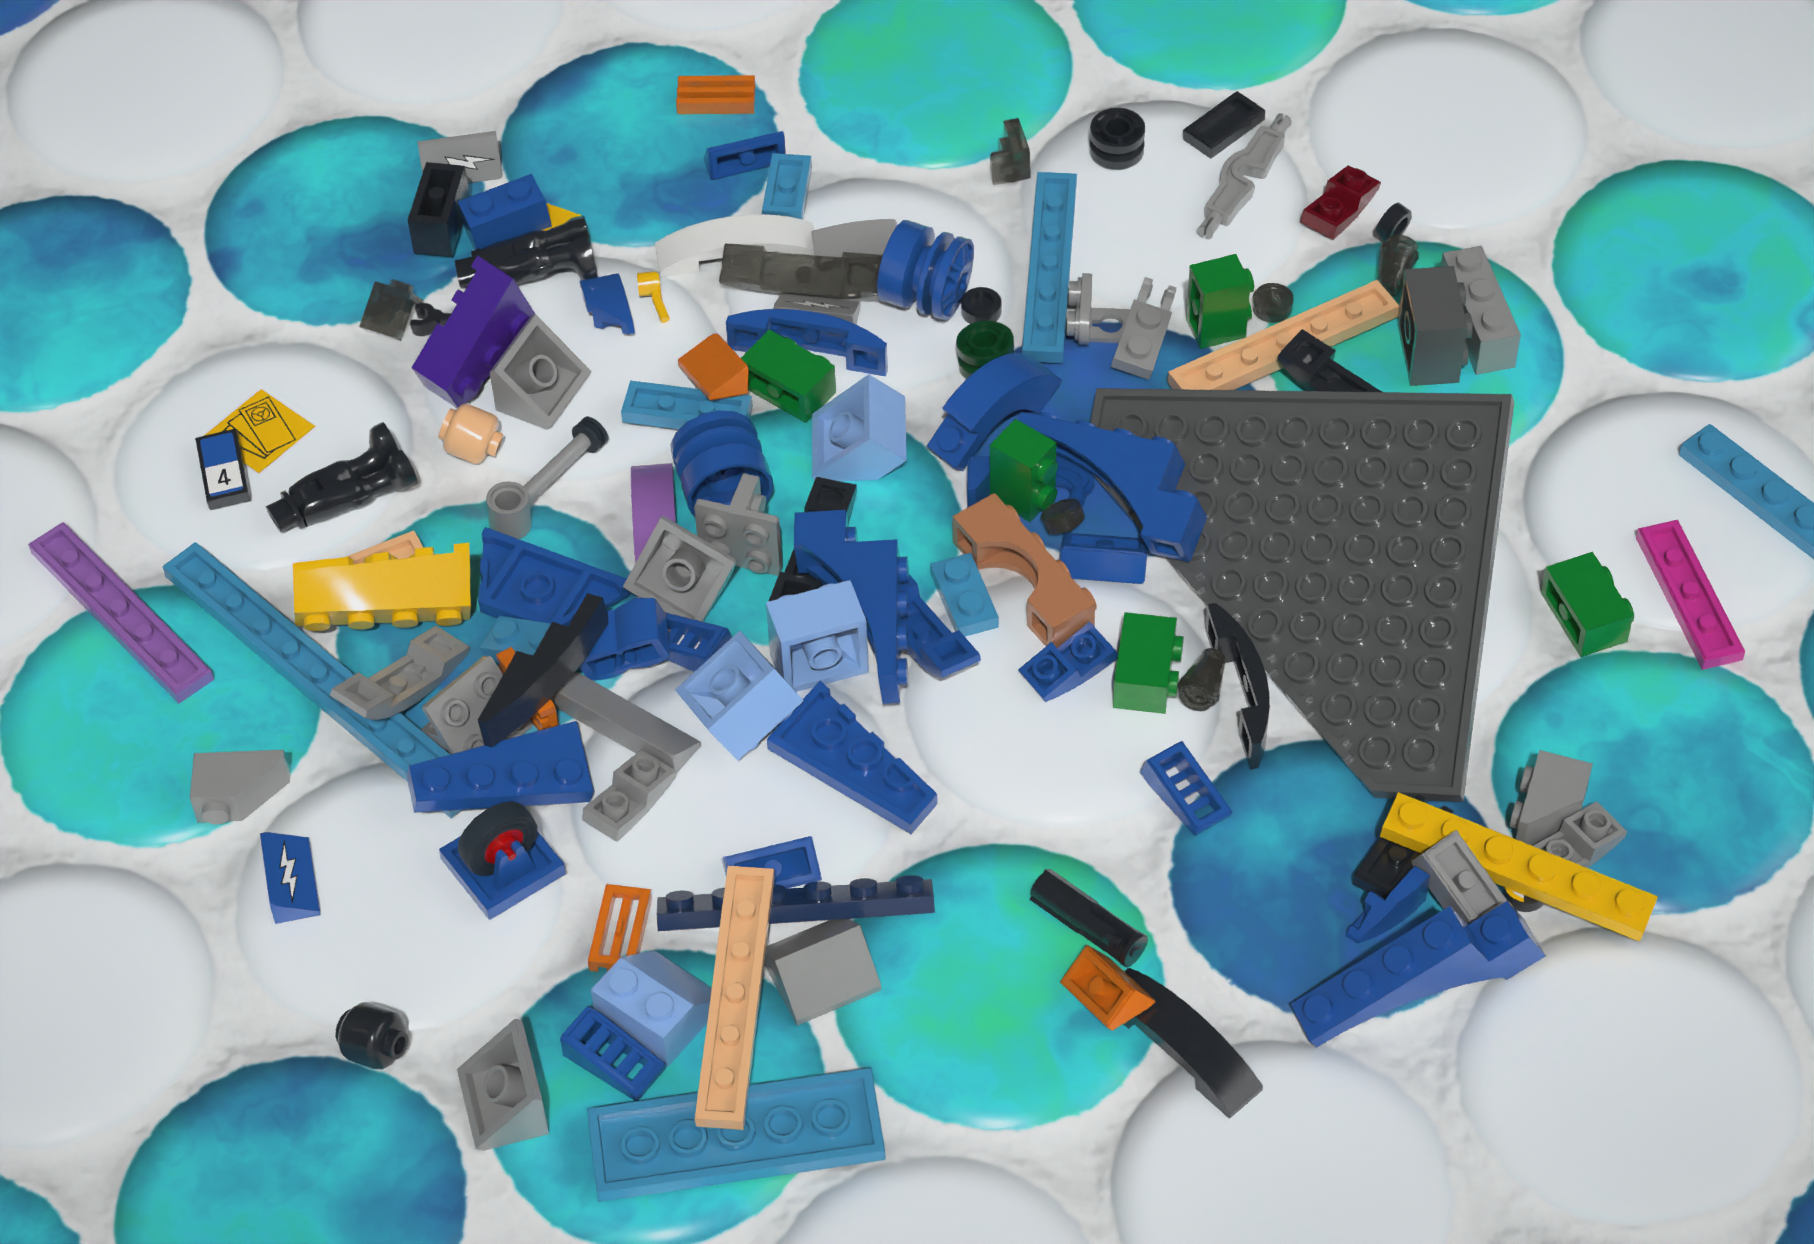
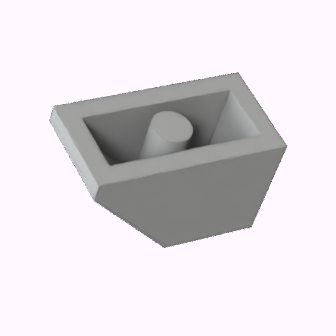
M284 750L194 753L190 800L197 823L223 824L225 822L243 821L289 784L291 775Z

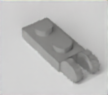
M1144 277L1138 298L1133 300L1111 367L1150 380L1172 315L1170 308L1177 287L1168 285L1161 300L1162 306L1159 308L1146 303L1153 288V279Z

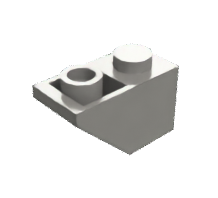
M1539 750L1535 767L1526 765L1520 792L1527 793L1525 803L1516 801L1509 827L1518 829L1516 840L1534 845L1560 831L1564 819L1582 810L1593 763Z

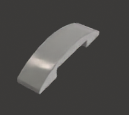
M434 626L410 641L407 655L369 678L358 672L332 688L330 696L370 720L394 716L420 701L442 683L467 656L470 646L441 628Z

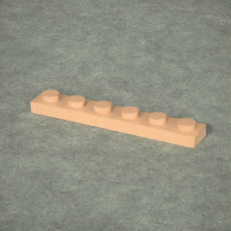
M1375 280L1168 371V383L1172 389L1235 390L1284 368L1277 359L1278 354L1301 329L1331 347L1397 318L1400 306L1380 282Z
M740 866L727 867L695 1112L696 1127L744 1130L775 879L774 869Z

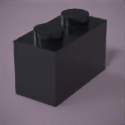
M426 162L408 216L414 253L453 257L463 225L457 201L470 197L465 166Z

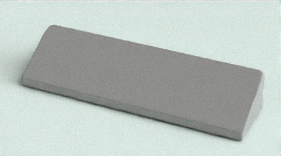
M576 671L551 698L555 708L634 753H638L641 749L676 770V774L701 746V741Z

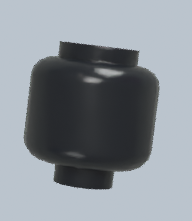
M361 1002L345 1011L337 1023L335 1037L341 1054L349 1061L372 1069L383 1070L392 1065L396 1059L402 1057L407 1049L408 1035L406 1033L405 1021L398 1012L373 1003Z

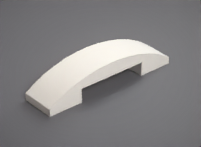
M756 214L718 218L688 226L655 242L660 277L700 272L699 261L775 251L778 253L779 262L814 258L811 232L814 230L813 222L789 216Z

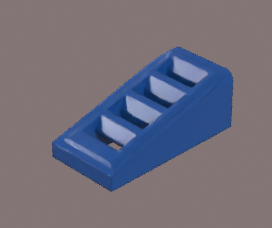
M665 612L667 628L671 630L668 634L670 657L666 660L693 672L732 638L729 629L726 627ZM682 635H684V638L682 639V641H681L680 644L678 645V644H677L678 641L680 640V638L682 637Z
M1183 741L1174 744L1145 761L1140 771L1141 775L1194 836L1232 815V810ZM1175 767L1179 773L1169 778L1166 772ZM1184 780L1191 784L1180 791L1175 786ZM1198 792L1201 798L1188 805L1185 798ZM1209 804L1214 811L1198 819L1194 812Z
M587 1006L560 1038L564 1057L634 1101H639L666 1069V1064L590 1006ZM605 1043L610 1044L601 1056L596 1054ZM622 1053L626 1054L627 1056L616 1069L612 1067V1064ZM637 1063L642 1064V1069L631 1081L626 1078Z

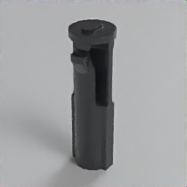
M1046 869L1035 881L1029 899L1076 933L1087 938L1114 957L1124 967L1132 966L1140 958L1148 943L1147 935L1131 927L1101 906L1095 899L1051 869Z

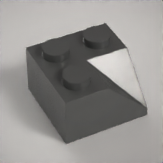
M1454 266L1404 270L1397 325L1410 386L1459 383L1461 367L1468 365L1466 338H1472L1473 324L1471 314L1464 313L1463 307L1466 304L1465 285L1463 282H1457Z

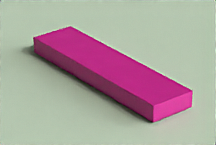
M1678 519L1638 528L1636 540L1701 669L1705 670L1742 661L1745 650Z

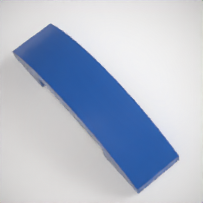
M795 309L753 310L727 317V343L735 351L747 352L770 329L782 337L791 338L806 350L846 357V370L885 377L887 375V343L867 329L844 319Z
M909 574V582L901 583V590H907L909 601V616H901V624H907L909 649L905 651L923 669L941 678L981 661L980 653L959 630L952 633L922 600L919 594L918 583Z

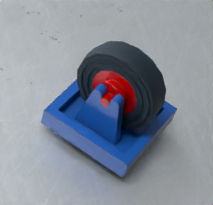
M514 801L502 802L487 808L471 821L460 837L439 848L440 858L489 920L566 874L565 865L537 831L538 826L531 813L525 806Z

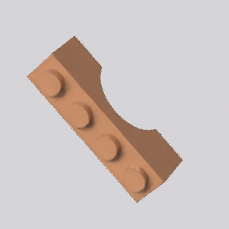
M993 493L952 516L953 543L962 554L971 552L978 570L986 568L1012 570L1024 576L1033 585L1034 591L1027 599V626L1045 647L1052 642L1058 648L1089 621L1095 627V610L1097 605L1091 592L1085 587L1080 588L1071 578L1067 566L1061 560H1055L1050 555L1040 536L1035 532L1030 533L1021 523L1018 513L1011 505H1005Z

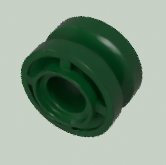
M978 321L969 324L959 332L956 338L959 371L966 379L988 362L1000 356L1015 353L1013 333L1010 328L1000 322Z

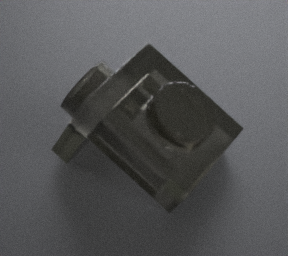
M391 279L389 285L375 281L359 327L365 331L401 341L412 307L418 303H423L424 300L412 293L413 286L404 282Z

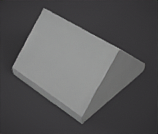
M536 314L528 319L489 372L496 411L547 430L553 426L591 373V370Z
M662 515L625 581L623 588L640 598H655L666 613L703 622L730 580L737 559Z
M850 919L828 920L766 946L764 966L797 1026L881 991V983L862 929L859 924Z
M514 1019L457 1069L475 1149L485 1151L549 1134L543 1101L522 1020Z

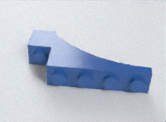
M1021 411L1018 419L1020 422L1057 442L1056 455L1078 464L1099 477L1124 500L1142 524L1143 529L1140 535L1151 554L1185 562L1191 561L1207 516L1195 495L1184 490H1176L1185 467V462L1172 441L1158 436L1152 439L1138 437L1132 432L1121 428H1115L1113 431L1097 428L1094 424L1084 420H1076L1075 423L1060 420L1047 412H1038L1036 415Z
M846 510L795 513L794 550L798 572L810 574L814 578L821 580L823 585L851 580L866 618L867 638L877 662L882 703H900V685H908L907 658H901V650L909 649L907 624H901V616H909L907 590H901V583L909 582L908 557H900L897 539L858 542L857 528L849 527Z
M1509 901L1504 902L1469 925L1449 906L1290 1005L1309 1041L1317 1048L1341 1033L1377 1015L1422 997L1490 979L1504 978L1508 980L1546 957L1525 919Z

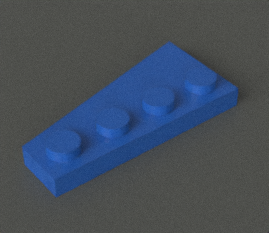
M820 680L803 698L804 701L767 738V749L897 827L912 834L938 804L937 793L901 758H895L884 748V742L873 731L869 733L856 720V714L845 704L840 705L830 695V689Z
M577 721L502 740L494 747L484 745L409 765L407 772V781L414 813L483 809L509 801L520 803L523 806L591 802L593 787Z

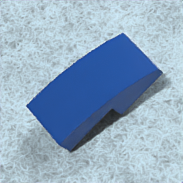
M1089 621L1058 648L1052 642L1020 667L1018 671L1041 698L1047 702L1073 690L1097 675L1118 659V653Z

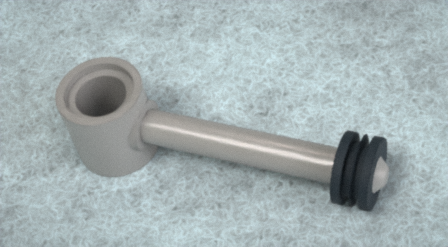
M589 416L584 417L572 428L574 439L524 486L510 481L494 485L486 496L490 529L517 539L525 537L532 527L530 511L533 505L532 501L584 451L589 453L597 452L608 441V434L605 428L596 419Z

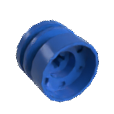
M902 220L888 240L879 267L877 295L880 301L903 308H910L917 301L919 313L925 315L933 313L935 318L949 320L961 304V299L967 290L974 261V244L972 239L962 236L954 238V235L949 232H942L935 239L932 227L910 220Z
M718 410L705 413L686 422L675 433L670 444L671 456L676 465L677 475L681 479L682 490L688 509L694 516V506L697 499L730 505L743 473L760 477L761 495L766 496V502L769 500L773 491V478L766 458L762 454V447L757 437L755 425L747 416L735 411Z

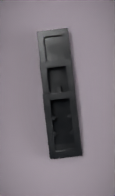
M587 593L569 626L552 622L534 655L516 651L478 718L484 745L494 747L527 722L564 686L583 663L609 624L603 597Z

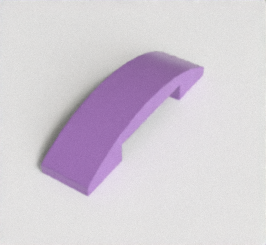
M673 463L631 466L635 563L662 515L676 523Z

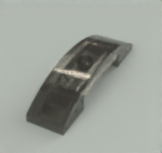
M725 243L719 282L722 285L778 296L783 293L831 299L869 298L878 296L877 280L883 255L843 252L842 257L777 253L767 252L764 246Z

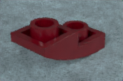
M1347 165L1327 180L1324 194L1303 209L1300 223L1334 240L1365 209L1379 190L1381 182L1367 175L1365 171Z

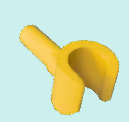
M657 272L637 273L639 297L652 296V302L660 322H668L670 317L662 299L659 274Z

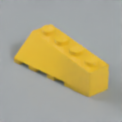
M469 542L454 544V552L435 554L433 547L415 549V554L402 559H398L389 552L374 553L364 558L363 563L354 564V560L350 557L293 563L295 625L304 626V629L309 631H323L329 629L330 625L348 624V627L352 629L372 628L374 623H392L395 627L408 628L424 621H436V624L441 626H454L460 624L462 620H470Z

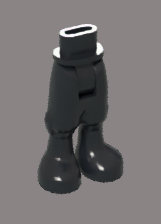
M584 215L571 218L564 224L546 231H530L517 237L493 243L481 250L478 248L471 251L472 257L455 260L460 287L468 286L477 271L471 267L477 255L512 277L517 285L543 278L549 272L559 268H573L582 280L598 278Z
M381 422L369 430V448L366 452L351 460L336 461L304 476L289 488L288 493L285 490L280 492L282 499L267 505L266 510L280 533L295 525L302 529L308 527V524L321 522L370 503L376 496L393 491H405L417 485L418 480L408 457L403 450H398L388 427L384 422Z

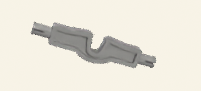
M1279 113L1269 128L1260 126L1246 148L1234 153L1225 161L1221 169L1220 184L1205 204V219L1197 229L1198 234L1202 238L1206 234V239H1211L1220 224L1229 226L1238 212L1253 197L1255 184L1243 175L1258 179H1265L1275 159L1284 147V133L1292 123L1288 115H1285L1283 118V113Z

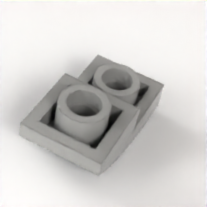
M875 219L855 221L811 231L816 267L821 272H826L857 262L864 268L881 264L888 240L897 226L896 220Z
M641 749L613 772L612 785L583 807L582 821L615 842H618L656 804L676 777V770Z
M1596 801L1564 819L1560 831L1533 846L1589 868L1626 837L1627 831Z

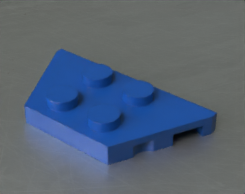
M487 527L482 531L483 554L480 561L481 584L479 585L478 603L480 612L495 618L506 616L550 624L556 622L569 626L587 593L603 597L605 609L631 593L623 588L627 580L624 577Z

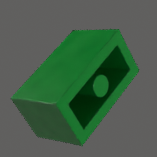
M1237 254L1189 265L1186 321L1200 349L1246 338L1247 322L1252 319L1249 297L1250 293L1254 291V280L1251 271L1248 268H1243Z
M770 329L741 357L748 366V391L805 423L812 418V414L823 407L836 393L835 365L831 364L825 357L815 355L802 348L791 338L782 337Z
M1014 419L990 444V495L995 493L1005 505H1011L1018 515L1028 522H1031L1041 511H1047L1055 502L1058 493L1056 489V471L1058 469V463L1056 462L1057 442Z
M1593 551L1546 566L1541 594L1580 657L1628 642L1631 625L1634 621L1633 607L1627 598L1621 597L1614 586L1610 570L1607 566L1600 564Z
M1124 612L1114 680L1113 708L1166 714L1168 697H1177L1179 671H1173L1172 664L1173 662H1181L1184 636L1176 635L1177 618Z

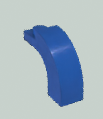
M1022 353L1006 354L988 362L968 377L942 407L948 414L927 444V447L955 469L964 471L970 456L975 455L990 431L1004 417L1020 409H1027L1035 413L1041 412L1062 379L1033 357Z

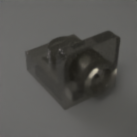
M1019 118L1003 121L1004 137L998 138L999 151L990 154V174L993 185L1031 178L1030 149Z

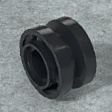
M1109 108L1095 115L1090 124V154L1093 160L1099 165L1110 169H1125L1137 164L1144 155L1145 123L1141 116L1126 108Z

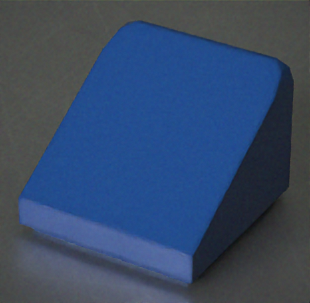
M970 456V459H968L967 508L990 496V456Z

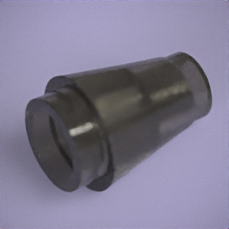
M1399 234L1389 236L1381 244L1377 280L1392 297L1399 295L1403 285L1404 270L1413 269L1419 259L1417 243L1410 237Z
M1215 648L1203 650L1201 655L1179 680V699L1187 708L1194 711H1206L1219 701L1226 664V657L1221 651Z

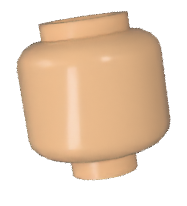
M464 403L456 410L449 409L438 438L444 440L443 448L447 453L470 463L480 464L484 461L487 454L495 457L504 434L497 431L499 421L494 414Z

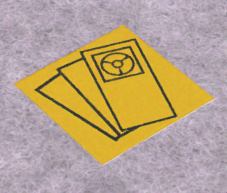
M260 389L205 435L236 428L244 463L257 473H261L316 426Z

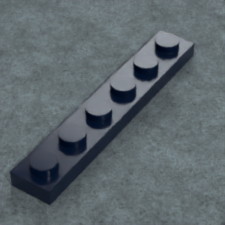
M906 875L897 878L894 882L877 883L874 879L861 878L851 881L849 885L833 886L828 882L815 881L807 883L803 888L785 889L782 885L774 884L769 924L935 913L932 879L923 880L920 876ZM725 888L716 889L712 894L693 895L690 891L679 890L668 893L666 897H658L656 913L658 931L720 927Z

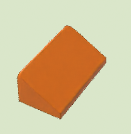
M718 333L710 335L678 359V366L709 400L748 394V366Z
M1086 945L1060 981L1089 1011L1112 1031L1147 1010L1155 1003V1000L1114 961L1089 945Z

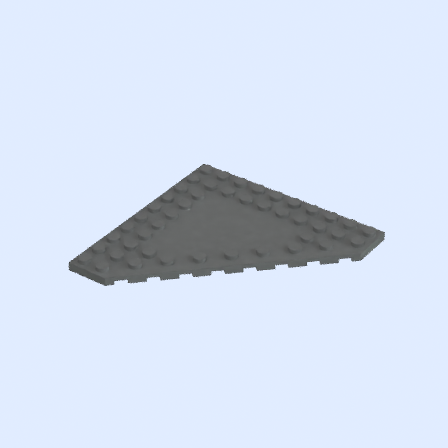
M1097 388L1090 423L1094 424L1097 428L1113 431L1115 428H1121L1132 432L1138 437L1152 439L1158 436L1172 441L1185 462V467L1176 490H1184L1195 495L1207 516L1190 562L1168 557L1164 558L1206 606L1207 604L1217 603L1240 624L1259 653L1268 677L1373 797L1395 799L1399 792L1412 798L1416 795L1428 797L1429 801L1463 802L1514 410L1512 394ZM1092 474L1142 531V524L1124 500L1099 477Z

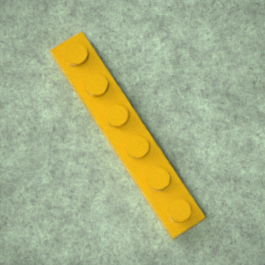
M1398 792L1383 824L1380 837L1422 854L1457 830L1494 883L1640 942L1658 896Z

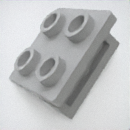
M743 473L730 505L697 499L694 510L698 537L737 559L735 565L737 567L749 569L759 574L767 573L776 576L783 569L779 518L764 513L766 496L761 495L760 477Z
M483 656L422 707L430 722L420 730L441 748L448 750L450 754L484 746L478 718L503 676L491 656ZM531 719L503 740L523 735L532 727Z

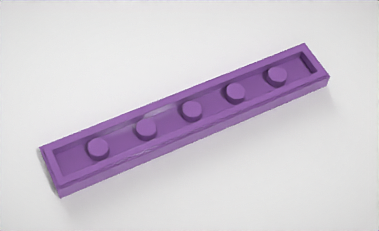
M64 522L28 544L31 554L178 704L214 680L212 671Z

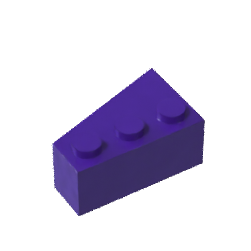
M478 255L471 265L477 271L464 292L457 289L451 301L457 304L444 326L437 323L411 367L427 389L455 408H458L461 404L466 403L477 395L481 385L490 375L491 369L528 319L535 314L514 279Z

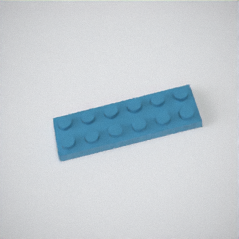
M871 1068L749 1085L744 1130L696 1127L695 1112L698 1093L587 1108L598 1202L886 1160Z

